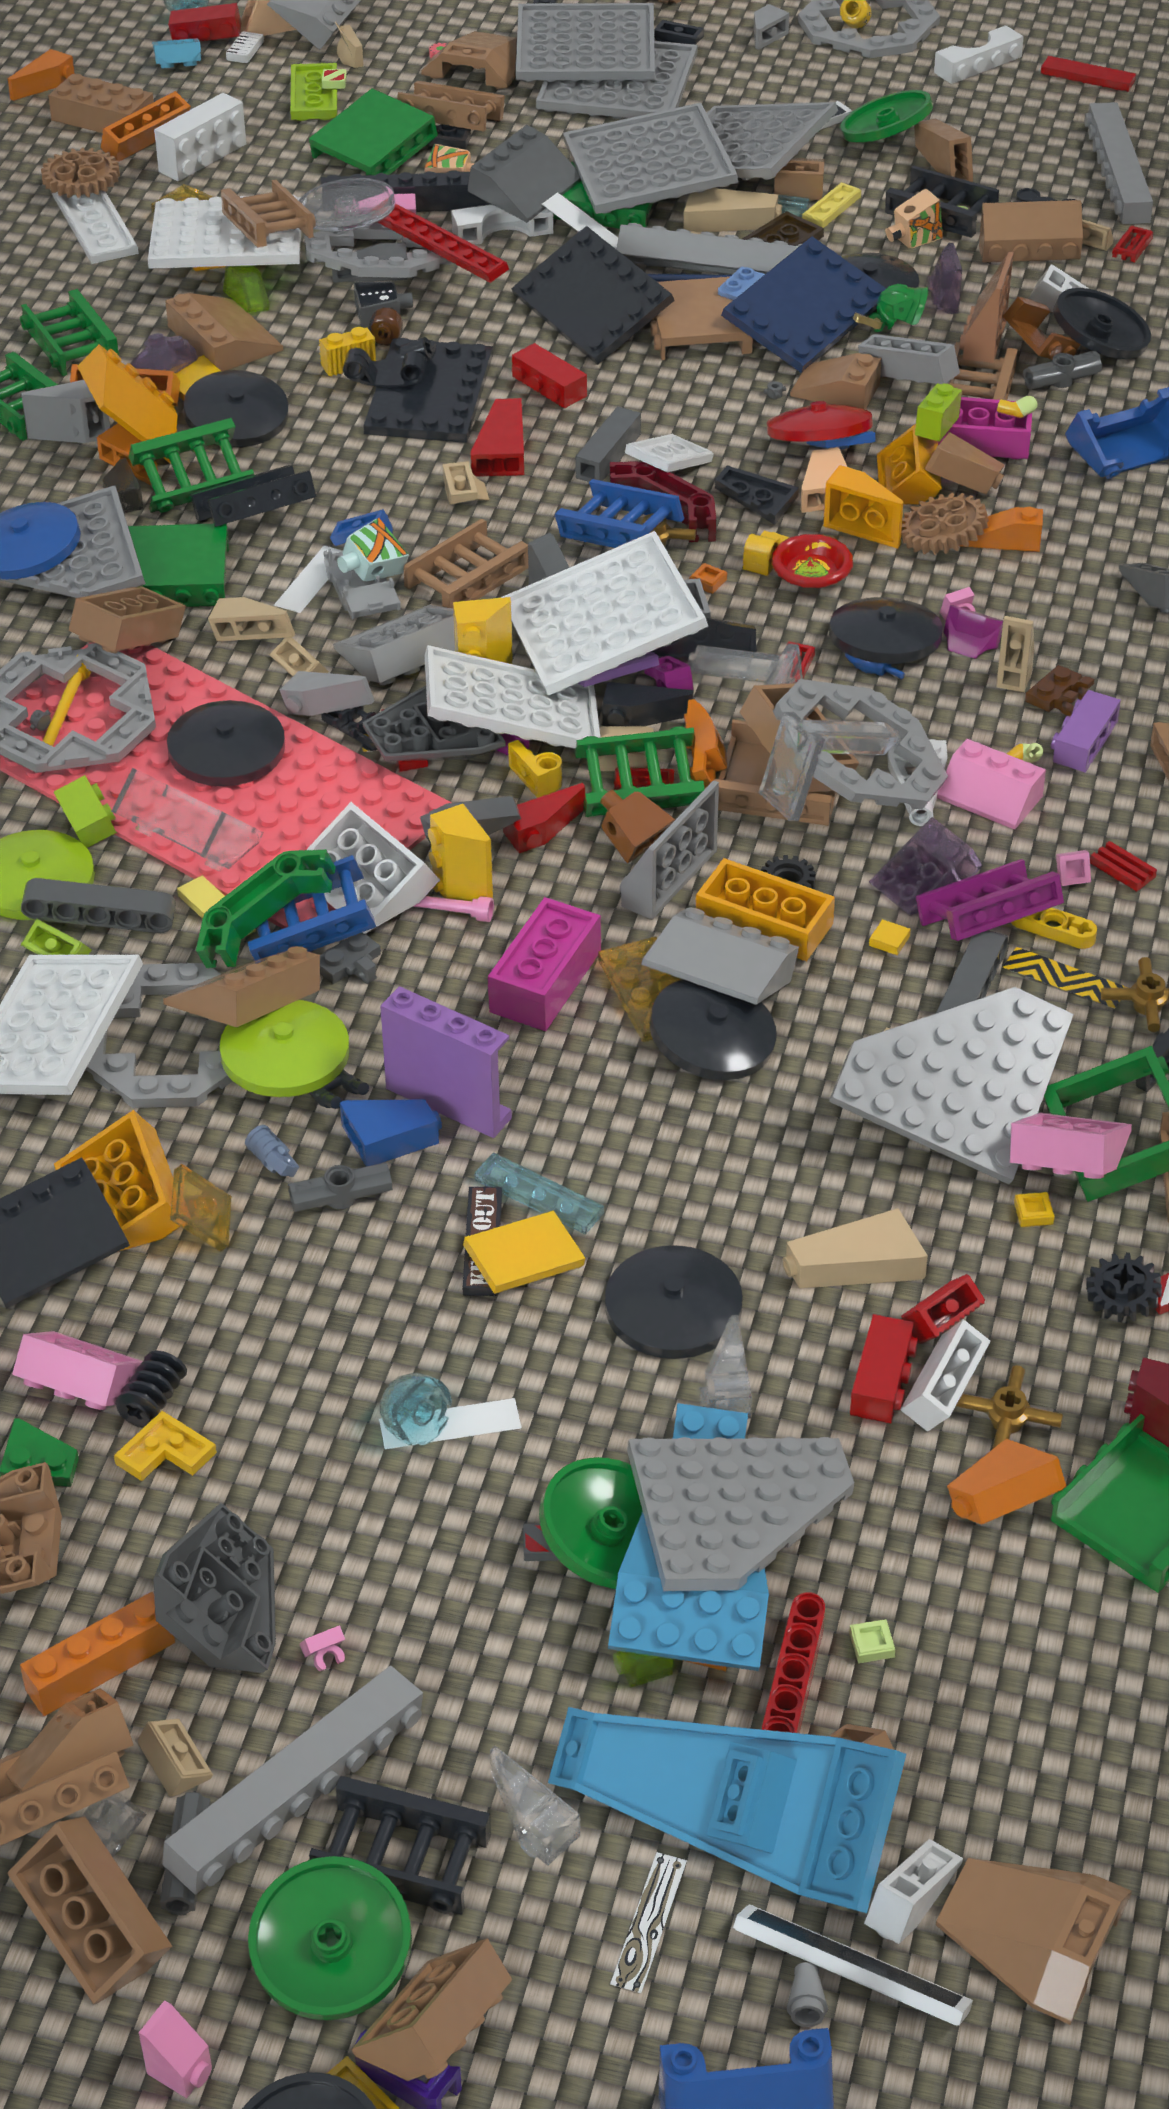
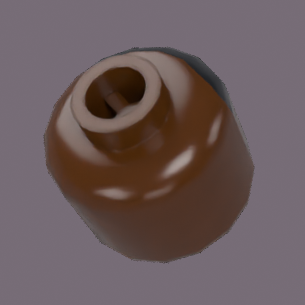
M383 307L375 311L368 325V329L375 338V343L391 345L392 339H398L401 334L403 320L400 314L391 308Z

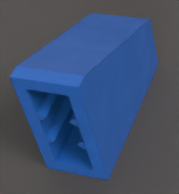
M425 1099L345 1100L340 1102L341 1125L366 1167L439 1144V1129H442V1122L436 1110L432 1111Z

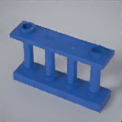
M595 479L589 481L593 497L580 510L572 511L560 508L555 513L560 537L611 548L619 547L649 534L665 518L678 522L684 520L679 496ZM599 506L608 507L599 516L591 514ZM621 510L629 511L621 520L612 519ZM643 514H653L642 525L634 523Z
M354 855L333 862L336 867L334 874L325 872L328 879L332 881L331 890L342 887L346 906L329 912L324 893L299 894L283 907L288 924L287 928L271 933L268 919L257 927L259 938L248 942L249 950L254 960L287 951L288 948L295 946L304 947L310 952L377 927L374 916L365 899L360 901L357 899L353 882L364 879V876ZM313 897L317 917L300 922L296 903Z

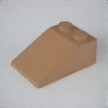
M855 353L812 363L801 373L790 392V396L814 402L825 401L826 404L847 405L866 409L880 385L882 358L873 357L870 354Z

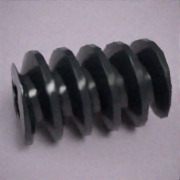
M155 1350L149 1352L144 1357L143 1362L137 1367V1371L131 1376L130 1382L123 1388V1392L116 1398V1408L121 1417L137 1427L144 1428L167 1405V1399L173 1396V1389L178 1388L180 1379L187 1375V1368L184 1363L165 1351Z

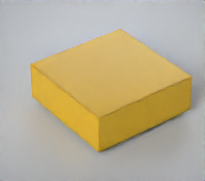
M882 919L869 939V946L898 956L910 937L911 929Z
M1048 1192L1015 1195L1014 1205L1020 1227L1054 1224L1055 1216Z

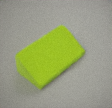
M38 919L35 920L21 943V946L38 955H89L92 951L84 943Z

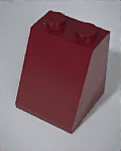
M1143 1357L1140 1370H1132L1128 1391L1134 1393H1128L1124 1413L1130 1414V1424L1140 1414L1144 1415L1143 1431L1169 1447V1363Z

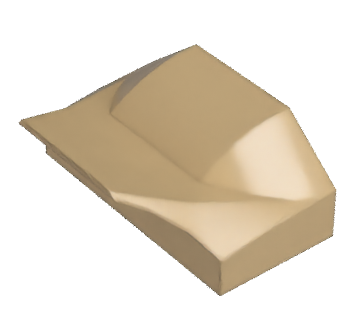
M335 22L341 35L337 46V55L341 62L353 68L364 67L362 44L350 24L340 26Z
M469 461L443 464V477L449 505L474 500H489L485 483L473 475Z

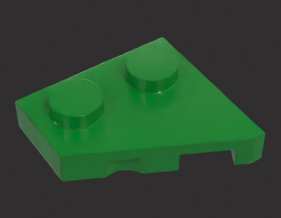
M14 1418L0 1467V1477L12 1470L46 1462L50 1468L54 1486L71 1487L79 1460L78 1451L19 1418Z

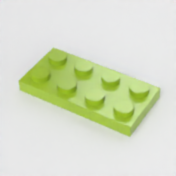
M337 63L291 64V120H330L338 115L337 89L322 88L323 69H337Z

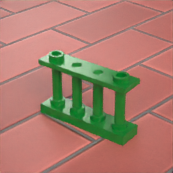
M78 289L68 291L69 302H67V305L34 314L27 304L21 305L22 315L20 316V323L23 330H27L49 358L51 366L57 368L62 376L67 375L66 362L88 356L98 345H101L107 351L112 349L119 355L117 337ZM68 315L74 317L45 327L41 324ZM79 327L84 329L83 331L56 339L51 337V335ZM86 340L94 342L64 352L61 349Z
M13 351L5 355L7 366L5 370L0 372V383L9 379L15 382L0 389V424L6 427L11 434H15L22 441L27 440L25 416L17 412L23 409L22 397L8 404L3 399L23 390L31 391L58 384Z
M232 418L131 444L129 452L130 462L132 466L140 464L145 467L155 496H151L149 506L151 513L157 511L161 513L167 512L175 506L192 502L190 493L254 475L253 469L241 472L229 442L233 439L235 431ZM213 444L220 446L231 475L216 479L204 449L206 446ZM187 451L195 453L206 482L191 486L179 456L180 453ZM165 457L170 460L181 489L170 492L165 491L154 463L155 460Z
M677 726L665 731L601 738L587 736L581 740H576L575 757L576 759L587 758L592 792L585 793V817L606 815L608 811L600 803L601 798L608 791L603 788L598 756L615 754L621 789L614 791L622 799H625L634 792H640L661 809L689 806L705 790L703 781H694L691 778L686 747L693 744L694 727L685 728ZM674 748L680 779L679 783H662L657 750ZM645 751L651 785L636 788L632 782L628 753Z

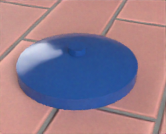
M51 502L28 503L1 512L0 579L9 580L31 577L43 573L64 561L74 551L80 540L81 531L75 514L69 508Z

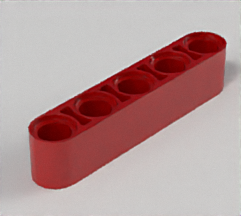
M801 1593L792 1602L762 1730L800 1733L824 1632L825 1602L815 1593Z

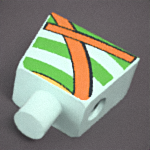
M377 518L349 535L342 552L343 556L338 557L337 563L343 573L354 569L358 576L367 582L376 580V576L385 578L403 573V567L407 563L409 554L381 519Z

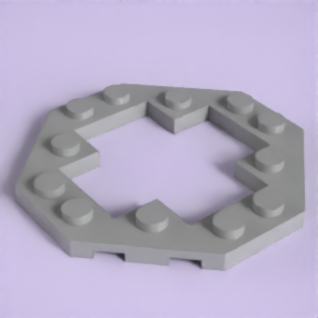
M812 0L798 13V23L813 44L821 46L822 44L829 43L833 45V49L850 53L852 49L861 52V56L866 58L913 52L917 48V43L919 41L923 42L929 36L930 30L940 24V15L929 0H876L882 9L903 6L911 16V19L898 22V32L893 35L873 36L869 39H862L857 30L852 28H845L842 31L834 32L825 18L840 16L839 4H842L844 0Z
M358 219L357 222H349L313 233L314 237L312 238L304 236L306 261L313 263L325 262L326 267L338 271L344 270L345 267L351 269V275L358 277L411 278L417 276V270L420 269L423 272H429L439 269L440 264H454L430 250L427 253L426 250L422 249L413 250L412 253L406 252V260L402 257H390L389 260H379L375 256L358 259L357 252H352V249L349 248L331 251V246H354V239H396L406 243V247H422L378 222H372L369 219Z
M97 643L88 644L86 649L72 650L71 646L48 649V654L32 655L31 651L18 653L0 669V755L36 773L119 762L156 728L146 666L144 663L121 652L110 653L104 651L102 646ZM83 663L86 669L121 685L109 696L110 705L126 714L96 742L72 730L55 747H52L16 729L28 717L26 707L12 701V699L42 672L66 683L78 672Z
M799 679L778 701L773 710L776 719L781 720L785 726L782 732L790 748H795L798 753L796 761L800 769L850 802L862 803L864 799H873L877 805L897 807L899 803H907L912 809L923 810L948 777L920 721L913 717L908 710L898 707L887 700L885 695L875 692L871 688ZM819 704L843 720L856 709L901 738L902 740L893 753L915 766L916 769L903 784L895 780L891 774L883 772L878 768L866 780L854 769L847 768L835 760L830 753L820 750L819 747L823 744L827 734L822 732L815 724L805 721V719Z
M203 963L143 964L114 1018L141 1017L142 995L175 994L221 973L214 968H206ZM108 1029L86 1067V1070L93 1075L96 1082L110 1092L114 1090L123 1097V1101L132 1108L199 1106L208 1099L207 1094L217 1087L223 1089L233 1082L223 1069L220 1051H200L198 1074L135 1076L137 1063L135 1053L105 1054Z

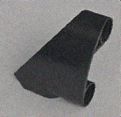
M423 337L401 345V355L380 361H372L366 351L361 348H352L346 354L343 373L350 380L373 387L399 388L417 384L423 379L426 362L433 359L437 344L435 341Z

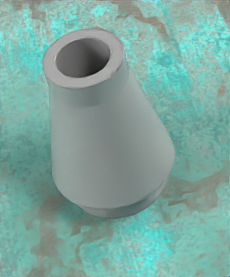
M803 1962L794 1969V1980L787 2003V2012L795 2024L802 2027H813L823 2021L824 2015L828 2011V2006L819 1978V1968L810 1962Z

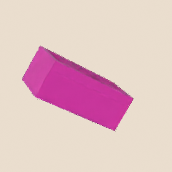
M544 897L488 975L489 1012L547 1031L601 952V915Z

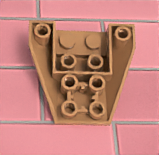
M476 31L449 42L435 54L421 70V75L430 76L433 79L443 78L452 65H467L475 69L485 68L486 85L494 86L497 89L508 88L515 78L517 38Z
M46 1462L12 1470L0 1477L1 1594L37 1586L57 1576L62 1515L50 1468Z
M968 1858L936 1920V1926L1033 2009L1071 2025L1086 1993L1089 1974L1112 1925L1117 1926L1132 1891L1093 1874Z

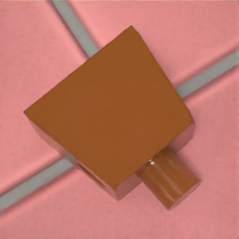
M612 789L600 800V803L608 810L601 824L602 829L627 863L644 853L675 821L671 815L640 792H634L625 799H622Z

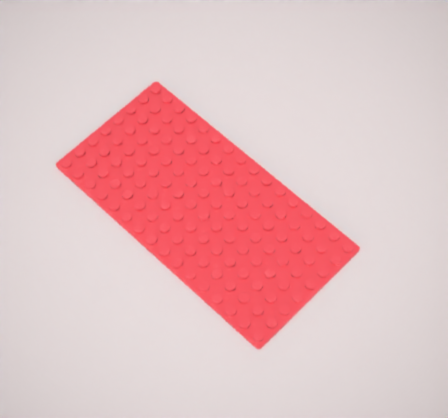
M88 644L82 647L81 649H86L88 647ZM142 645L132 650L124 649L119 651L145 664L156 728L121 761L36 773L0 755V771L57 803L59 802L54 791L85 775L90 785L97 783L105 798L100 801L102 806L108 803L116 817L115 820L111 821L117 832L114 835L193 879L203 875L225 896L279 854L286 851L307 850L350 802L409 850L426 838L420 817L445 804L452 803L152 645ZM91 672L87 679L81 681L53 747L72 730L96 742L126 714L110 705L109 696L121 685L95 672ZM44 674L15 696L12 701L26 707L28 717L16 729L43 741L48 727L43 731L37 728L33 731L30 728V717L36 710L43 712L48 710L51 713L49 716L52 720L68 681L63 683ZM209 698L210 702L243 701L265 708L278 718L284 729L285 751L282 759L268 774L241 785L211 786L186 778L172 765L167 748L169 730L174 722L182 716L181 706ZM313 897L296 903L300 922L317 917ZM327 902L329 912L336 910ZM284 908L268 918V921L282 929L288 927Z

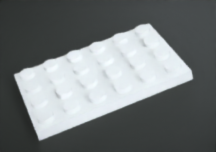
M427 645L425 652L428 716L439 721L449 720L462 723L464 726L471 728H485L497 734L507 733L519 736L524 740L534 739L547 742L552 746H565L574 749L576 748V740H581L587 736L601 738L594 685L583 687L576 683L561 692H555L548 696L535 669Z
M29 955L0 1004V1094L72 1095L143 965L140 956Z

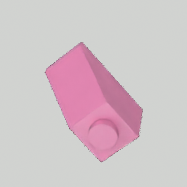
M164 2000L139 2031L146 2072L149 2076L187 2099L195 2087L199 2088L207 2081L211 2073L212 2065L209 2047L179 2012Z

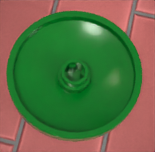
M908 90L889 94L870 101L852 111L843 119L840 128L844 139L849 142H869L888 138L911 128L926 118L933 109V103L930 94L922 90Z
M602 1457L574 1461L560 1469L551 1479L543 1493L539 1508V1520L543 1536L551 1551L561 1563L579 1577L596 1585L616 1589L619 1569L643 1512L631 1464Z
M335 1856L321 1857L302 1862L276 1878L260 1897L252 1914L248 1933L250 1959L263 1989L275 2002L286 2010L315 2020H339L352 2017L379 2003L400 1980L408 1963L412 1944L409 1913L402 1895L391 1880L381 1871L367 1863L352 1858Z

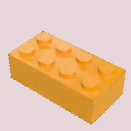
M725 858L722 859L696 894V908L704 911V915L712 918H727L733 922V925L742 928L753 927L759 929L762 935L768 937L778 936L786 938L790 941L789 944L799 947L797 958L806 962L832 927L834 921V896Z

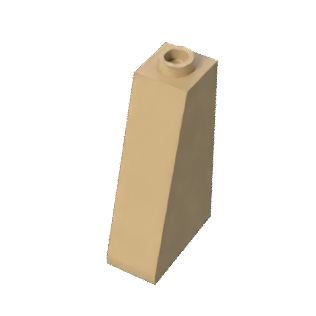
M718 188L707 189L700 193L693 192L690 193L684 209V229L697 232L757 230L781 215L782 205L778 204V194Z
M899 1208L788 1241L786 1257H783V1267L787 1276H792L799 1288L921 1280L926 1277L928 1255Z

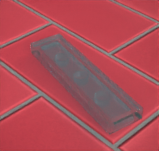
M494 1152L474 1173L475 1181L487 1187H502L503 1195L542 1214L554 1210L563 1224L585 1235L604 1214L603 1205Z

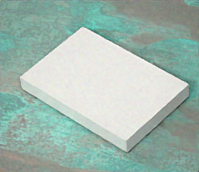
M674 434L627 444L625 449L626 454L665 472L712 462L714 454L712 451Z

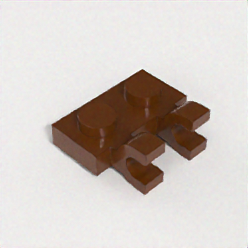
M1058 665L1026 692L1025 702L1048 712L1055 708L1066 716H1071L1074 705L1071 703L1077 698L1082 700L1088 691L1087 689L1094 684L1095 679L1087 676L1082 677L1081 674Z

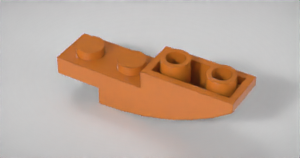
M692 699L688 700L687 713L684 714L686 728L694 727L695 733L692 746L686 748L692 750L693 766L690 767L691 778L694 781H703L706 789L716 779L717 771L727 769V755L723 740L708 712L700 703Z

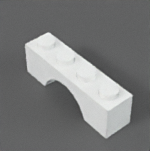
M1003 26L988 32V43L984 46L962 48L953 45L935 53L934 73L950 84L1021 58L1024 36L1008 26Z
M494 205L451 210L453 234L474 245L482 244L487 235L499 230H517L527 234L529 237L553 234V212L547 208L528 223Z

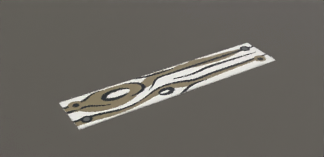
M656 1853L610 1985L638 1993L642 1992L687 1860Z

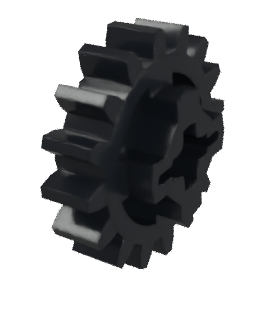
M1126 1252L1124 1259H1119L1114 1253L1112 1254V1261L1107 1262L1101 1258L1099 1259V1268H1090V1277L1086 1278L1088 1302H1093V1310L1095 1312L1104 1309L1105 1319L1110 1318L1114 1314L1117 1315L1118 1322L1122 1323L1124 1316H1129L1134 1322L1136 1321L1137 1313L1147 1317L1149 1315V1307L1157 1308L1158 1298L1162 1296L1160 1273H1154L1153 1263L1144 1265V1257L1141 1255L1136 1260H1131L1130 1253Z

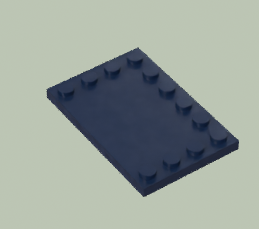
M812 236L724 307L721 316L796 370L803 372L859 324L853 320L855 312L867 317L877 309L878 298L886 288Z

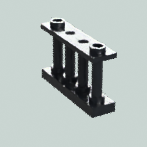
M912 166L910 186L905 191L891 187L886 191L885 213L894 216V210L898 206L915 196L917 191L921 192L927 189L937 198L950 200L948 203L940 201L942 230L972 238L976 234L977 214L982 210V204L998 203L999 189ZM960 204H964L972 207L970 209H966L958 206Z
M286 465L190 493L196 520L201 521L212 517L216 527L317 497L310 470L295 474L292 465Z
M340 1776L335 1789L337 1808L343 1811L342 1817L328 1852L311 1848L309 1860L332 1856L345 1857L343 1855L358 1817L363 1816L381 1821L364 1863L373 1866L388 1877L402 1895L403 1900L429 1906L439 1913L446 1914L452 1912L463 1915L465 1909L464 1887L457 1886V1882L470 1846L476 1845L487 1848L491 1837L490 1813ZM398 1826L418 1830L403 1871L381 1866L395 1827ZM434 1836L456 1840L441 1881L418 1876Z

